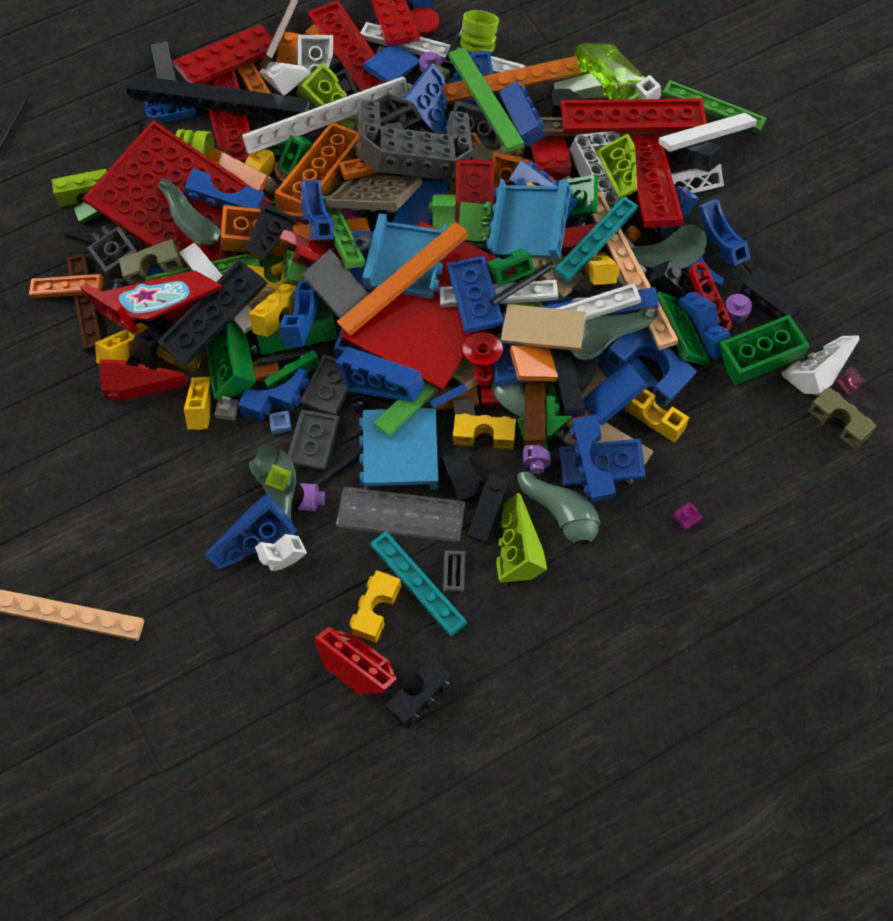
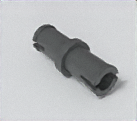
M367 234L359 235L353 240V243H356L354 247L362 250L369 249L373 236Z

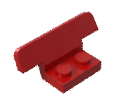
M283 230L279 238L280 241L296 247L292 261L306 267H311L329 250L342 262L337 251L288 230Z

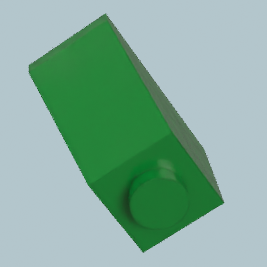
M290 135L277 169L289 175L314 143L303 136Z

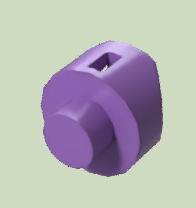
M432 51L424 53L419 59L420 71L423 73L427 66L432 63L442 67L441 56Z
M733 294L728 297L725 308L731 323H742L750 314L752 304L748 297L742 294Z
M526 445L523 449V465L529 468L531 473H543L544 468L548 467L551 463L550 452L540 445Z
M300 484L304 490V499L298 507L299 511L315 512L317 505L324 506L326 495L325 492L319 491L318 484Z

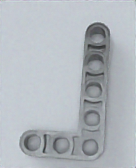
M613 131L577 135L569 149L570 157L581 177L593 174L598 176V193H603L610 209H612L619 201V196L595 151L620 138V135Z

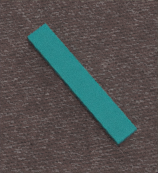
M623 196L554 268V273L570 283L637 212L639 206Z
M387 531L370 543L372 549L450 637L467 625L464 617Z

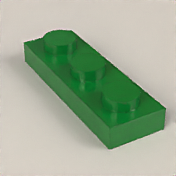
M313 350L310 353H306L295 362L287 364L280 371L270 374L264 379L266 390L286 383L294 376L298 368L306 370V373L317 368L319 358L316 352Z

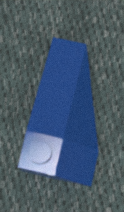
M267 493L243 514L205 553V556L218 569H222L243 560L246 556L254 553L258 554L255 546L260 542L274 544L285 534L294 535L297 529L282 507Z

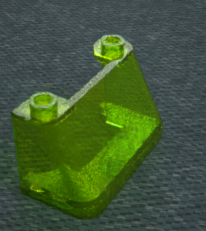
M582 43L575 47L574 56H577L581 72L589 71L604 87V95H608L610 100L629 99L636 94V84L646 78L611 43Z

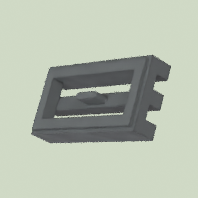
M444 551L443 593H447V591H451V593H464L466 551ZM449 556H453L452 586H447ZM457 556H461L460 586H456Z

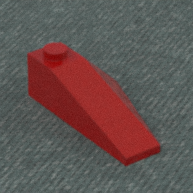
M100 359L99 362L101 391L106 400H129L187 386V380L183 372L157 368L155 371L146 368V365L139 364L138 367L126 365L127 361Z

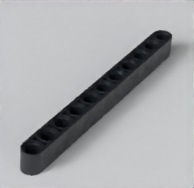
M138 75L132 76L126 90L127 95L135 100L279 120L312 110L314 107L313 102L306 98Z

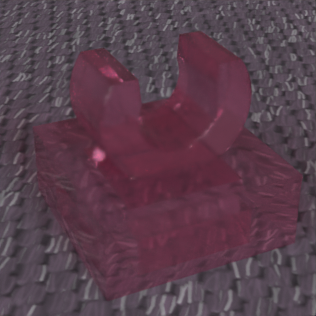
M854 366L849 367L837 379L848 395L854 394L866 382Z

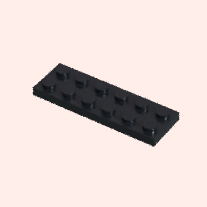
M238 260L217 281L223 288L201 297L157 341L163 349L185 367L268 284L264 278L241 260Z

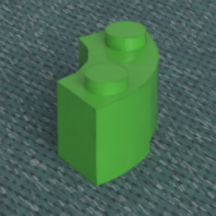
M433 195V202H429V214H433V227L443 230L444 223L447 224V228L455 223L456 195Z
M285 249L282 269L284 270L283 283L298 285L299 281H305L301 275L309 267L292 261L295 251Z

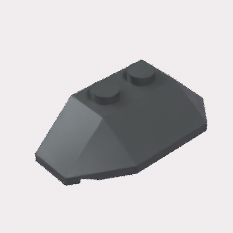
M387 93L374 100L379 102L380 126L401 122L402 127L405 128L423 119L414 102L392 93ZM358 108V111H357V116H356V120H355V124H354V128H353V130L356 131V132H358V112H359V108Z

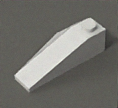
M298 35V65L304 66L311 74L322 63L329 68L333 56V35ZM303 80L301 83L298 84V88L301 86V84H302L305 80Z
M271 62L267 68L261 69L259 74L284 96L309 77L311 72L304 66Z
M604 69L554 83V89H571L582 98H624L626 71L625 69Z
M859 336L839 337L823 346V351L809 354V359L802 363L796 361L781 373L782 376L804 394L821 395L833 384L858 343Z

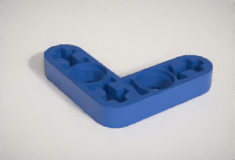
M144 101L148 120L150 117L153 119L159 117L161 120L168 122L190 118L198 112V109L193 107L157 102L149 104V101ZM169 110H176L173 114L168 113Z

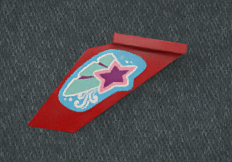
M195 270L103 292L85 283L81 290L98 313L134 335L139 329L132 319L150 321L223 287L221 284Z

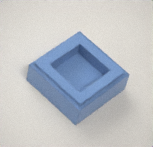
M289 411L269 414L272 434L292 431Z

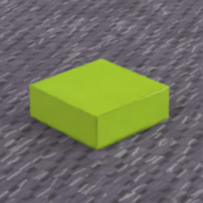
M272 464L265 485L284 492L292 471Z

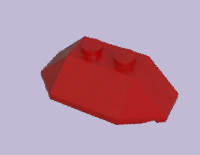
M328 627L314 639L324 667L358 694L383 693L397 679L389 660L355 635L343 631H334L333 628Z

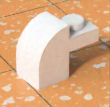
M649 75L636 84V94L629 99H660L661 86Z
M285 534L274 544L260 542L255 546L259 560L263 565H268L271 571L288 567L307 554L299 536Z

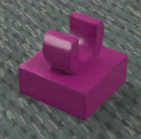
M691 502L673 513V517L685 532L703 519Z

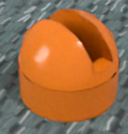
M631 225L626 230L625 236L631 242H635L641 237V232Z

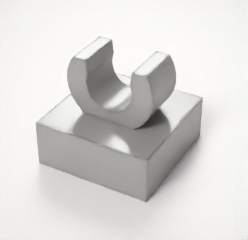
M222 396V399L218 400L214 414L215 417L235 421L239 401Z

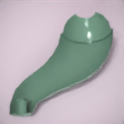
M162 178L158 188L164 193L169 204L171 216L178 228L197 245L208 246L217 243L221 234L220 229L210 222L209 219L198 213L189 204L177 186Z
M693 224L681 227L677 232H674L669 238L660 243L650 246L633 247L631 249L638 263L643 267L654 268V266L671 260L682 270L694 264L706 252L704 249L707 244V237L704 231Z
M643 308L637 313L601 316L590 319L585 323L581 351L571 350V353L581 360L594 359L602 354L606 347L616 339L648 327L657 318L659 310L651 312L648 308Z
M493 375V381L490 385L497 400L512 413L521 418L524 417L525 383L496 386ZM563 429L555 435L559 436L561 440L564 438Z
M262 445L257 448L258 454L255 459L249 461L250 470L257 477L256 480L262 484L266 493L282 507L291 520V507L296 487V470L293 462L287 453L278 446ZM272 464L292 471L284 492L265 485Z
M525 471L517 474L522 492L553 513L558 520L560 529H563L564 535L570 541L575 543L578 540H589L591 542L595 539L601 523L596 509L585 496L571 489L543 482L537 479L531 472Z

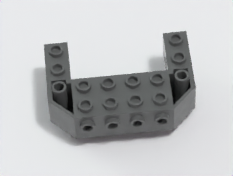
M361 100L358 112L359 142L356 155L377 172L452 180L456 177V160H470L472 154L468 113L451 111L446 126L447 134L381 127L379 102Z

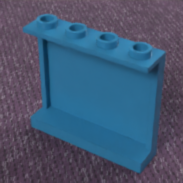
M500 179V185L496 189L497 201L493 205L494 218L490 222L491 235L487 239V249L491 255L508 258L510 252L522 248L530 253L532 258L560 259L571 194L568 180H560L559 186L506 185L504 180Z
M379 214L362 277L364 288L375 290L447 229V224L444 223L443 230L387 222V215ZM441 260L401 294L433 299L434 291L438 292L439 288L437 277L442 275L443 264H441Z
M420 408L389 438L373 425V422L388 409L363 410V418H359V428L363 430V436H359L360 448H363V454H360V466H364V472H360V484H364L365 492H368V486L430 484V490L438 489L436 408Z

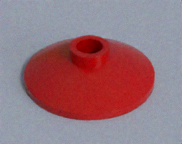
M487 332L474 333L463 344L465 358L478 366H488L496 363L503 353V345L499 338Z

